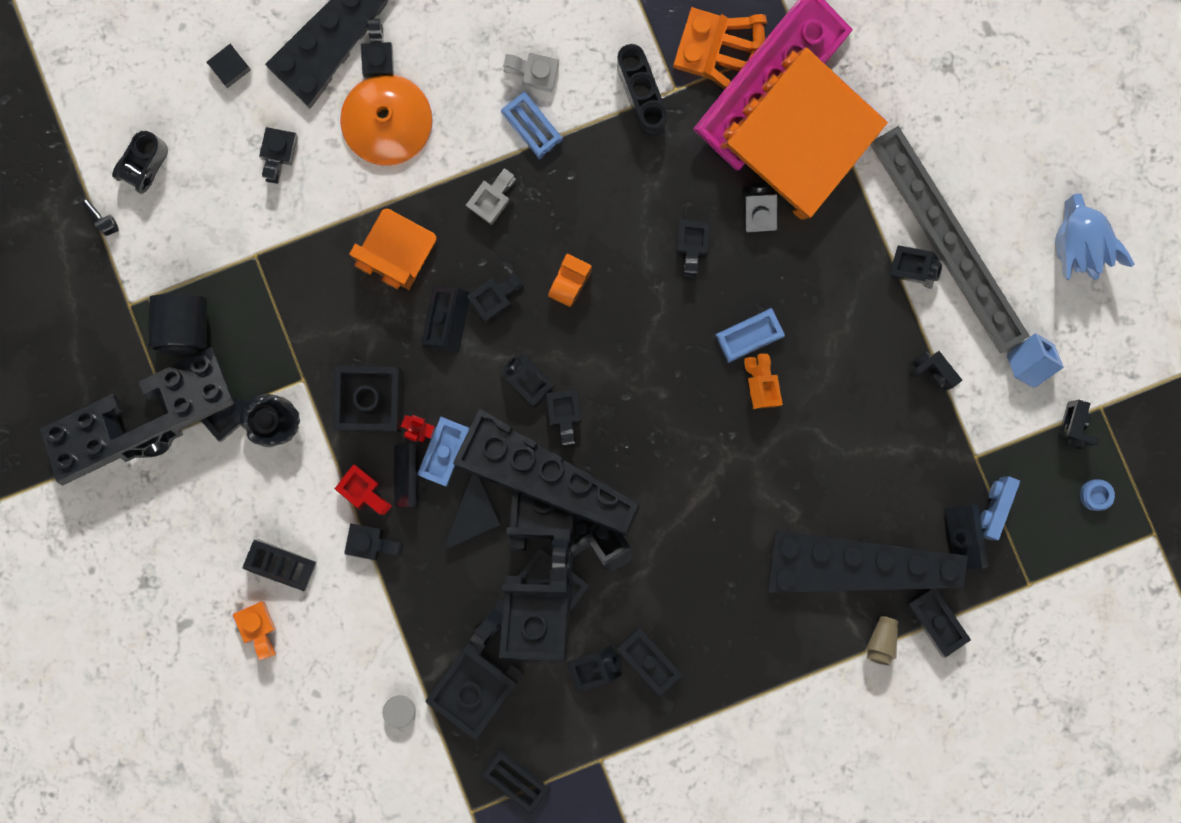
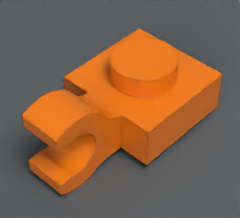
M758 354V365L756 357L745 358V368L753 375L752 378H748L753 408L763 409L782 406L778 376L771 375L770 356L768 354Z
M261 601L233 614L243 642L249 643L254 641L255 651L259 660H265L276 655L268 636L269 633L276 631L265 601Z

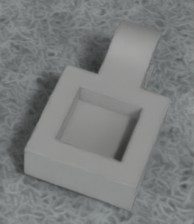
M529 52L528 60L525 61L518 56L506 54L503 72L523 76L522 85L552 92L559 59Z
M504 168L492 186L486 181L482 182L466 204L467 208L492 225L510 200L504 193L513 185L516 178Z

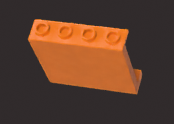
M807 47L797 53L793 50L783 60L781 65L784 69L778 76L773 74L764 83L761 89L765 92L758 100L753 98L742 110L745 116L738 124L733 122L722 135L725 140L719 146L722 150L729 148L793 205L795 209L792 212L801 220L813 216L888 124L878 112Z

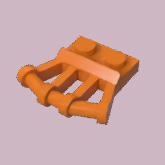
M691 7L673 68L711 79L725 90L731 81L714 68L715 64L740 71L748 61L745 62L719 54L721 45L751 53L750 59L765 41L764 26L767 25L766 15L757 14L743 18H727L723 14L720 16ZM752 28L753 41L728 35L725 32L726 30Z

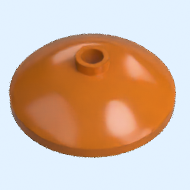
M390 74L376 75L357 84L347 95L340 115L341 131L351 150L361 159L381 166L398 165L416 156L426 145L433 124L431 107L422 90L410 80ZM381 110L389 111L386 118L378 117Z

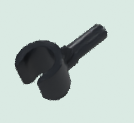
M89 200L83 201L82 205L93 217L97 230L105 236L119 231V227L111 214L102 218L101 214Z

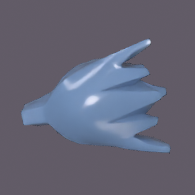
M1081 193L1074 194L1065 201L1064 221L1056 234L1055 245L1057 256L1062 261L1063 276L1066 280L1071 278L1072 268L1077 273L1087 272L1089 277L1097 280L1100 273L1103 272L1105 263L1113 267L1117 260L1121 265L1128 267L1135 265L1129 252L1116 238L1107 217L1095 209L1086 207Z

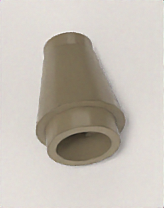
M880 616L879 622L865 649L868 652L867 660L882 665H892L893 659L897 658L899 621Z

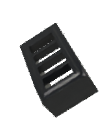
M254 539L242 569L305 591L317 562L263 540ZM263 549L267 552L260 567L256 563ZM274 554L279 555L274 570H268ZM286 559H290L292 561L286 576L280 575ZM298 563L304 564L298 581L293 580L292 578Z

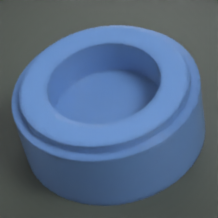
M1100 479L1090 480L1082 486L1080 499L1087 509L1103 511L1113 504L1115 492L1107 481Z

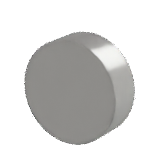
M397 695L385 703L382 713L385 722L390 727L399 729L406 727L412 722L416 710L410 698Z

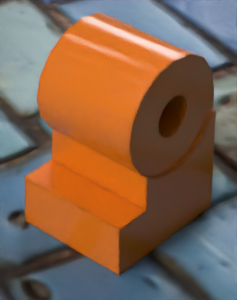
M566 254L548 297L571 307L592 272V265Z

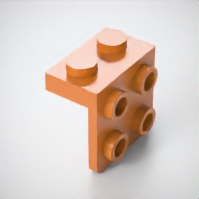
M384 209L362 247L355 243L349 255L356 261L354 266L369 275L374 271L383 276L381 281L397 290L400 286L410 290L433 249L437 237L431 231L396 212Z

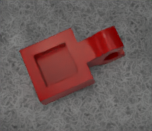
M405 415L401 427L408 430L404 434L405 438L423 443L426 437L432 439L436 429L435 426L425 423V419L412 415V417Z
M353 465L334 488L358 509H361L367 503L377 513L385 516L392 507L386 500L375 493L380 484L357 465Z

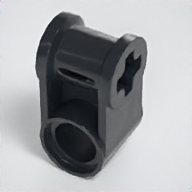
M140 131L132 137L123 156L116 163L112 173L113 179L117 181L123 180L135 187L136 192L144 194L152 185L156 173L167 157L168 147L166 143L152 132ZM154 141L153 151L145 154V146L149 142ZM131 172L137 174V177L131 175Z

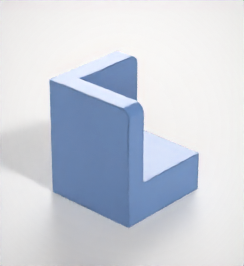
M1036 333L1007 354L1015 378L1033 388L1064 368L1055 344Z

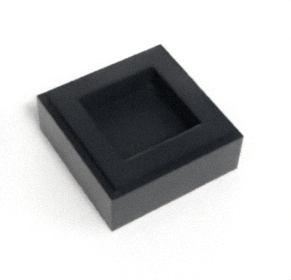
M231 43L206 62L226 88H229L251 71L250 67Z

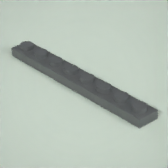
M897 126L875 139L870 146L999 353L1005 352L1030 337L900 127Z

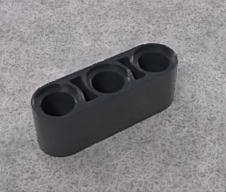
M626 44L619 50L617 56L619 77L641 132L648 136H657L665 128L667 111L643 49L636 44ZM633 57L638 60L639 64L635 67H628L623 63V60ZM638 85H644L650 92L641 96L636 94L633 89ZM649 113H654L661 120L657 124H649L644 117Z

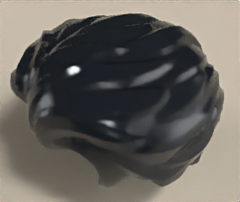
M262 394L251 398L244 404L239 422L242 428L246 430L249 441L264 447H274L285 444L293 439L298 432L300 418L297 409L286 398L274 394Z

